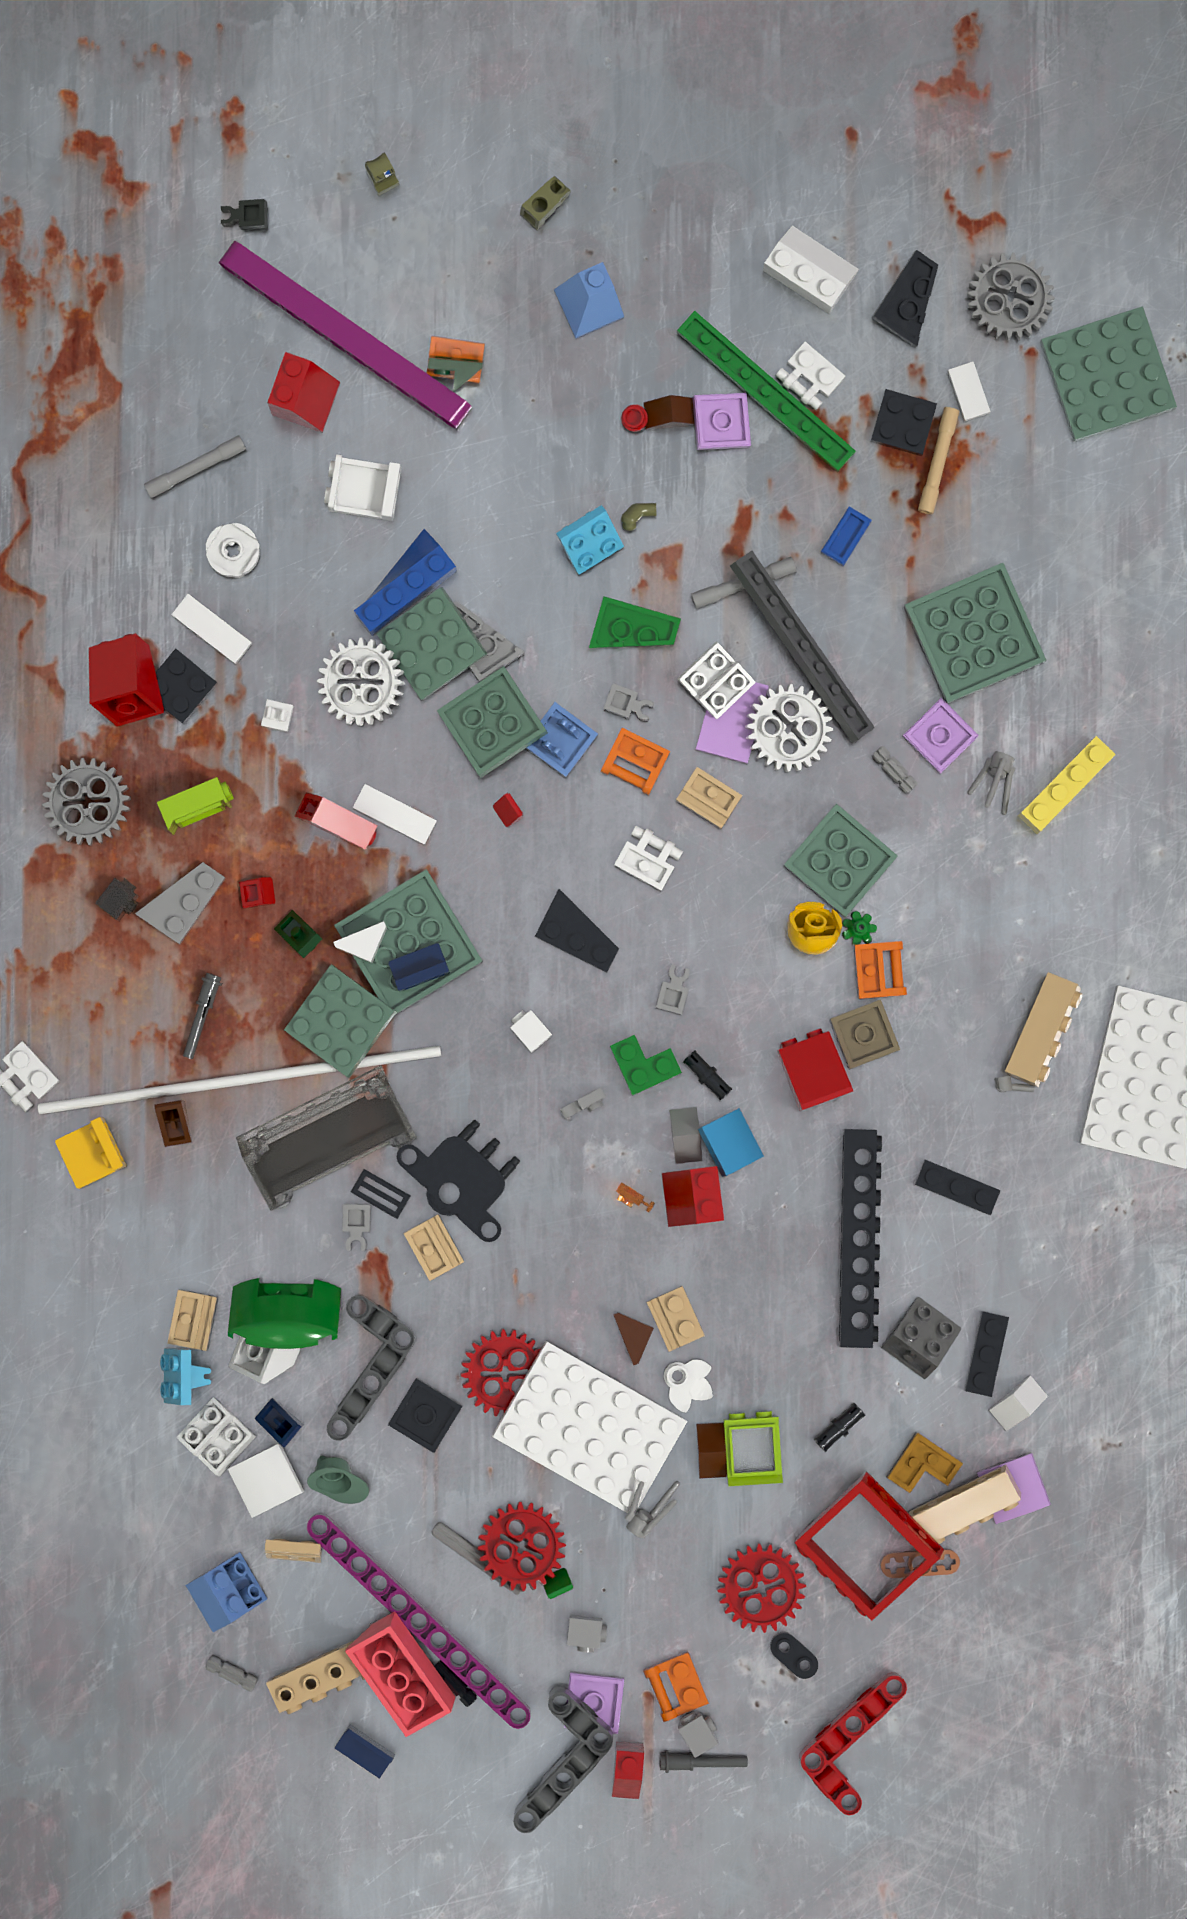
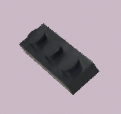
M924 1160L914 1184L990 1216L1001 1191L928 1160Z
M981 1311L964 1391L992 1397L1009 1317Z

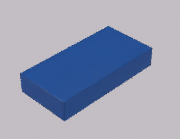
M849 506L821 550V553L844 566L872 520Z

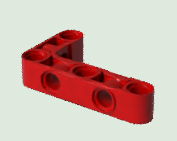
M891 1672L884 1675L822 1729L800 1752L799 1759L804 1771L811 1777L819 1790L845 1815L858 1813L862 1806V1800L857 1790L852 1786L848 1778L839 1771L833 1761L876 1724L906 1694V1682L898 1673ZM896 1679L901 1682V1687L896 1693L887 1691L886 1686L890 1680ZM851 1716H856L860 1719V1725L856 1729H848L846 1727V1720ZM810 1753H816L820 1757L818 1764L815 1766L805 1764V1758ZM854 1795L856 1802L852 1807L847 1808L841 1804L844 1796Z

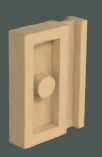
M696 767L676 801L722 829L743 795Z
M439 1215L403 1233L429 1281L464 1262Z
M683 1286L647 1302L669 1352L705 1336Z
M178 1290L167 1344L207 1351L217 1297Z
M285 1539L266 1540L265 1543L266 1558L321 1563V1544L311 1541L289 1542V1540Z

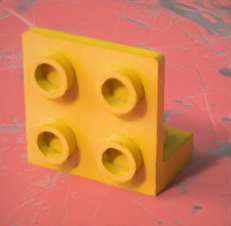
M98 1117L90 1121V1124L55 1140L77 1189L127 1166L104 1117Z

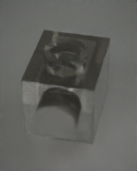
M114 878L95 904L114 919L120 921L125 914L130 915L139 903L136 900L139 896L134 892L137 887L125 878L121 882Z

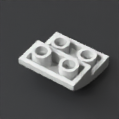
M715 642L677 678L715 719H718L756 683L718 642Z
M213 1397L176 1438L216 1476L220 1477L256 1436Z
M279 1443L228 1469L252 1518L304 1492L283 1447Z

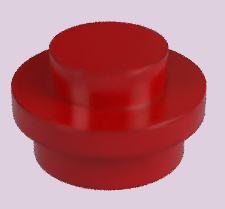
M630 405L622 412L621 421L627 430L638 432L647 425L648 414L642 406Z

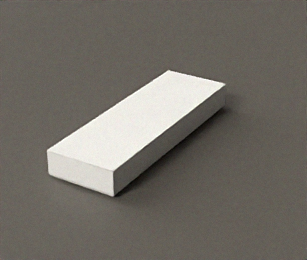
M189 594L186 595L171 614L234 664L238 663L252 645V642Z
M366 784L353 806V809L423 845L426 844L437 823V820Z

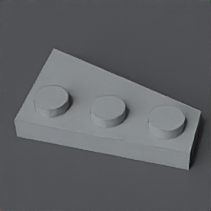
M458 601L454 602V605L487 652L486 656L469 667L479 682L525 654L523 650L483 622L482 619Z
M202 862L135 914L178 944H181L226 878Z

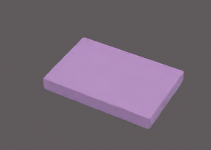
M756 682L718 719H715L706 710L696 750L748 764L751 753L750 747L753 745L754 740L746 739L748 735L752 734V730L746 729L745 726L753 722L746 716L747 714L756 713L751 705L754 703L761 705L758 696L763 695L766 697L769 686Z

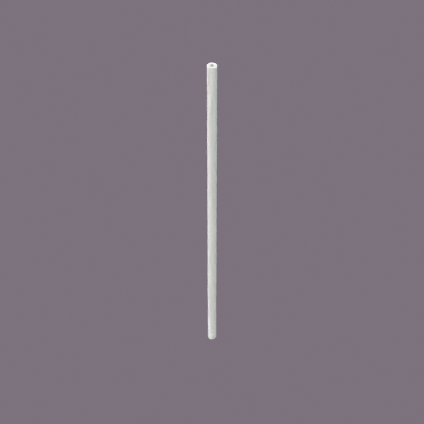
M440 1045L365 1056L357 1068L441 1056ZM322 1062L38 1104L39 1114L336 1072L338 1070L329 1063Z

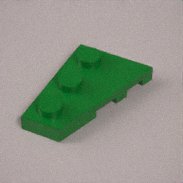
M603 596L589 648L674 645L681 618Z

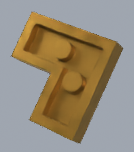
M917 1432L887 1478L909 1493L914 1489L925 1471L948 1486L963 1463Z

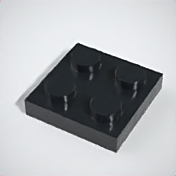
M885 389L870 442L922 456L937 403Z
M176 648L156 671L163 707L183 725L218 684Z
M416 1378L388 1423V1426L435 1453L461 1410L462 1405Z

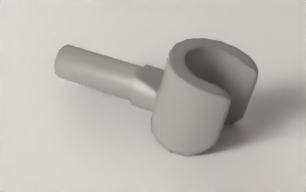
M1010 1076L995 1079L996 1088L999 1092L1016 1090L1034 1092L1033 1085L1012 1084Z

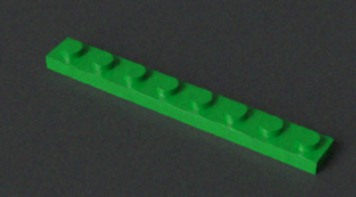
M696 311L679 327L677 333L837 473L855 454L856 450Z

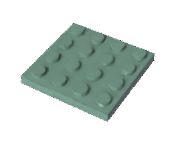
M1143 306L1043 338L1040 341L1074 442L1176 409L1177 407Z
M1000 563L904 605L947 704L1046 662L1045 655L1004 563Z
M427 869L334 925L340 936L344 938L385 922L387 930L373 963L356 956L353 957L377 997L394 1009L396 1014L483 962ZM438 943L450 973L399 992L389 966V961Z

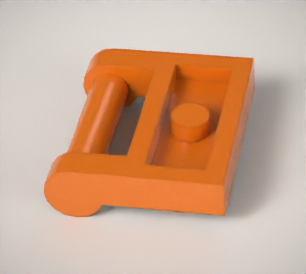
M621 728L601 772L606 775L610 773L641 788L643 793L649 795L670 751ZM617 756L650 772L648 779L614 764Z
M903 941L854 945L859 999L907 995V987H904L901 960ZM883 951H890L893 988L885 987Z
M688 1651L643 1670L645 1677L649 1678L662 1710L660 1715L663 1722L709 1704ZM667 1671L680 1704L674 1708L671 1706L659 1673Z

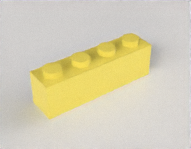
M1095 736L1018 817L1038 834L1116 754Z

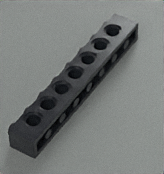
M843 1129L839 1347L873 1348V1342H878V1326H874V1315L879 1314V1299H874V1288H879V1271H875V1260L880 1259V1244H875V1233H880V1217H876V1206L881 1205V1190H876V1179H881V1163H877V1152L882 1151V1136L877 1135V1130ZM859 1149H865L869 1153V1161L864 1165L858 1164L855 1160V1153ZM859 1176H864L869 1181V1187L864 1192H859L854 1186L855 1179ZM859 1203H863L868 1207V1215L864 1219H858L854 1215V1208ZM859 1230L866 1232L868 1236V1241L863 1246H857L853 1241L854 1234ZM857 1258H864L867 1262V1269L863 1273H856L853 1269V1262ZM857 1285H863L867 1290L866 1297L860 1301L855 1300L852 1295L853 1288ZM857 1312H862L866 1316V1323L861 1328H856L852 1324V1317Z

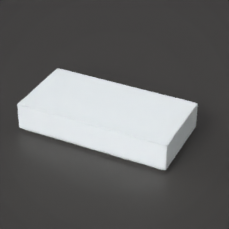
M974 361L949 369L947 372L964 422L990 414L991 411Z

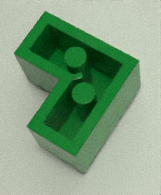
M635 1035L610 1046L632 1096L682 1073L671 1048L646 1059Z

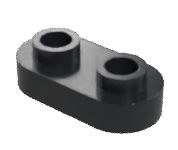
M780 1632L773 1636L770 1642V1649L774 1657L799 1678L808 1679L815 1675L818 1670V1660L809 1649L788 1632ZM782 1642L789 1644V1649L785 1652L779 1649V1645ZM803 1660H807L810 1663L809 1668L806 1670L800 1668V1663Z

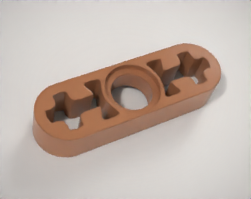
M944 1549L939 1560H943L944 1555L949 1554V1557L955 1560L954 1563L950 1564V1568L945 1569L943 1564H935L937 1570L931 1571V1566L922 1576L955 1573L960 1565L958 1555L951 1549ZM918 1551L890 1552L882 1557L880 1568L889 1578H904L914 1569L912 1566L913 1559L916 1556L922 1555ZM908 1556L907 1566L909 1572H904L905 1567H896L894 1573H891L889 1568H885V1564L890 1563V1558H894L896 1562L901 1563L905 1562L903 1557Z

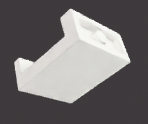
M336 454V460L331 461L328 476L333 478L331 488L326 487L324 503H328V508L331 512L393 521L401 465L392 462L386 465L348 459Z

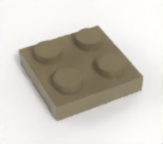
M881 999L830 1019L849 1069L900 1050Z

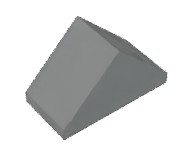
M697 1107L670 1110L675 1164L702 1161Z

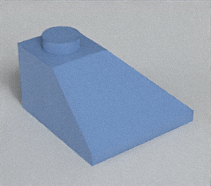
M603 262L577 273L554 289L575 339L624 318L614 285Z

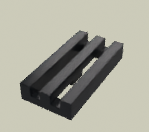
M363 1169L351 1190V1193L396 1219L399 1218L411 1195L366 1169ZM367 1176L403 1197L402 1201L394 1199L363 1180ZM362 1186L398 1208L396 1211H393L358 1190L359 1187Z

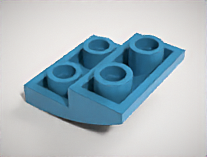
M740 1108L698 1129L722 1178L764 1157Z

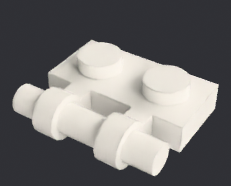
M804 342L787 362L794 371L789 374L781 368L775 375L783 382L782 385L787 390L791 389L801 397L800 401L806 406L809 404L815 410L823 403L816 397L817 393L820 391L828 398L846 377L807 342ZM801 376L813 385L809 390L797 381Z
M636 825L631 835L640 839L638 845L635 846L627 841L614 866L662 891L674 869V866L666 863L668 856L679 860L683 851L675 847V843L670 840L666 842L653 835L654 832L650 829L644 830ZM647 844L662 851L658 858L644 850Z
M21 1041L2 1059L9 1068L5 1072L0 1069V1088L3 1087L12 1097L10 1100L15 1106L19 1105L25 1112L33 1106L27 1096L33 1092L38 1099H41L60 1081L24 1041ZM14 1075H17L26 1085L21 1090L10 1080Z

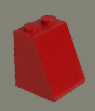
M285 352L267 402L272 416L323 433L340 386V381L312 361Z
M136 633L127 634L122 638L104 641L89 647V704L116 727L164 713L150 646Z
M821 1028L807 1033L808 1039L797 1042V1039L793 1038L782 1042V1048L777 1050L799 1111L853 1092L852 1085L829 1031L823 1033Z
M717 1166L662 1173L668 1227L724 1221Z

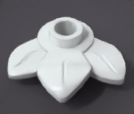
M696 1359L686 1364L674 1362L666 1367L664 1380L670 1387L669 1399L678 1410L686 1413L690 1408L691 1399L708 1400L713 1397L711 1386L704 1378L711 1370V1366L706 1362ZM674 1371L682 1372L681 1380L675 1381L672 1378Z

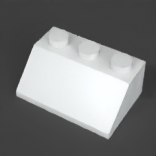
M793 225L777 243L763 267L764 272L828 314L831 313L859 271L857 267Z

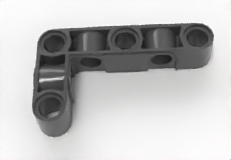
M355 1295L348 1300L346 1304L347 1314L361 1324L368 1332L381 1340L383 1344L337 1407V1411L327 1424L328 1435L336 1441L346 1439L356 1425L362 1421L402 1365L406 1355L416 1341L415 1333L410 1327L401 1322L390 1311L364 1295ZM356 1299L363 1300L366 1304V1311L362 1315H357L352 1311L351 1306ZM405 1331L410 1335L411 1341L409 1345L400 1346L397 1344L396 1335L398 1332ZM367 1376H374L378 1379L379 1386L376 1390L370 1391L365 1388L364 1380ZM337 1420L343 1421L347 1426V1431L343 1435H337L333 1432L332 1425Z
M558 1686L551 1690L548 1707L551 1713L580 1741L568 1755L564 1754L544 1775L539 1786L530 1795L527 1794L516 1807L513 1822L515 1828L521 1833H530L535 1830L596 1767L613 1744L612 1729L590 1706L564 1686ZM557 1696H564L567 1698L568 1703L563 1707H559L554 1704L553 1700ZM597 1733H604L607 1735L608 1740L603 1744H598L594 1741L593 1737ZM560 1773H567L571 1780L567 1783H560L557 1781L556 1776ZM527 1812L534 1819L529 1823H524L519 1819V1815Z

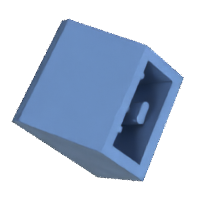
M240 1552L185 1585L212 1632L234 1622L267 1600Z

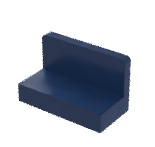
M438 943L389 961V966L399 992L450 973Z
M349 1724L334 1749L379 1779L395 1757L393 1752L351 1724Z

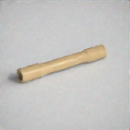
M944 407L938 429L939 435L927 482L923 488L918 511L921 513L934 514L945 461L960 412L955 408Z

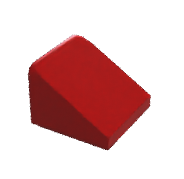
M510 793L503 795L493 805V809L506 827L523 818L522 811Z
M261 877L239 882L243 908L275 904L273 880L271 877Z

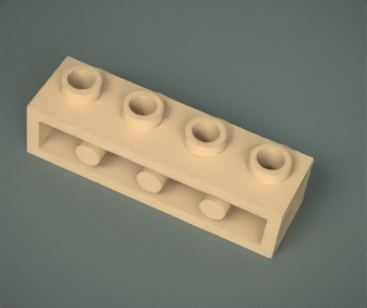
M1047 973L1005 1070L1009 1076L1039 1087L1040 1082L1044 1083L1050 1072V1067H1047L1050 1059L1057 1056L1061 1047V1043L1058 1042L1062 1032L1066 1033L1072 1021V1018L1069 1017L1073 1007H1078L1082 999L1081 988L1077 983L1052 973Z
M1004 1465L909 1511V1514L938 1544H941L945 1541L946 1536L952 1533L959 1535L970 1528L969 1525L977 1521L984 1523L993 1518V1513L1002 1509L1009 1511L1019 1504L1018 1501L1021 1500V1492L1007 1465Z
M355 1640L269 1679L266 1685L279 1713L286 1711L287 1714L298 1711L303 1708L301 1703L309 1699L312 1700V1703L327 1697L326 1692L335 1687L337 1691H341L351 1686V1680L359 1676L364 1680V1677L345 1652L346 1648Z

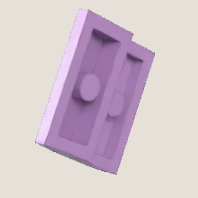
M1032 1453L977 1472L978 1476L981 1477L999 1467L1007 1465L1021 1492V1500L1018 1501L1019 1504L1009 1511L1002 1509L993 1513L996 1524L1051 1505Z

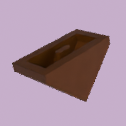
M669 395L643 403L644 409L648 414L646 430L695 426L693 398Z
M178 1100L155 1104V1112L165 1147L192 1142L185 1101Z
M614 1313V1318L633 1366L637 1365L654 1328L622 1313Z
M724 1423L696 1424L699 1479L727 1477Z

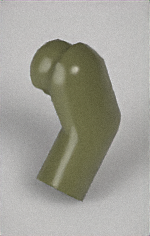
M656 503L632 504L621 516L623 529L632 531L636 529V522L641 517L656 516Z

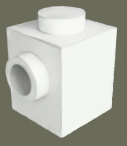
M522 1010L511 1020L514 1023L510 1027L511 1030L531 1053L552 1036L532 1010L528 1013Z

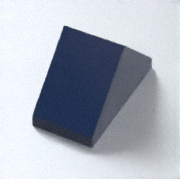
M273 1398L269 1400L254 1418L284 1448L304 1426L299 1419Z

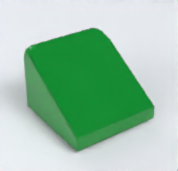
M566 1568L553 1572L554 1578L544 1576L546 1579L544 1589L548 1599H553L573 1589L574 1585Z

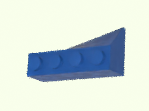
M423 529L370 597L354 610L355 615L371 636H373L457 572L456 566L434 538Z

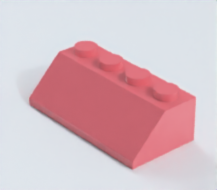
M395 1611L373 1623L346 1648V1654L406 1737L451 1713L455 1695Z

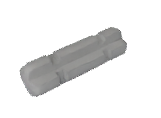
M880 747L873 754V758L879 764H883L882 768L896 783H900L899 786L905 793L910 792L917 785V781L911 775H907L908 771L894 756L890 757L891 753L886 747Z
M211 1656L205 1666L206 1670L214 1674L217 1672L219 1673L218 1676L236 1685L241 1684L242 1688L247 1691H252L258 1680L257 1677L249 1673L246 1675L244 1674L245 1671L227 1662L222 1663L221 1659L216 1656Z

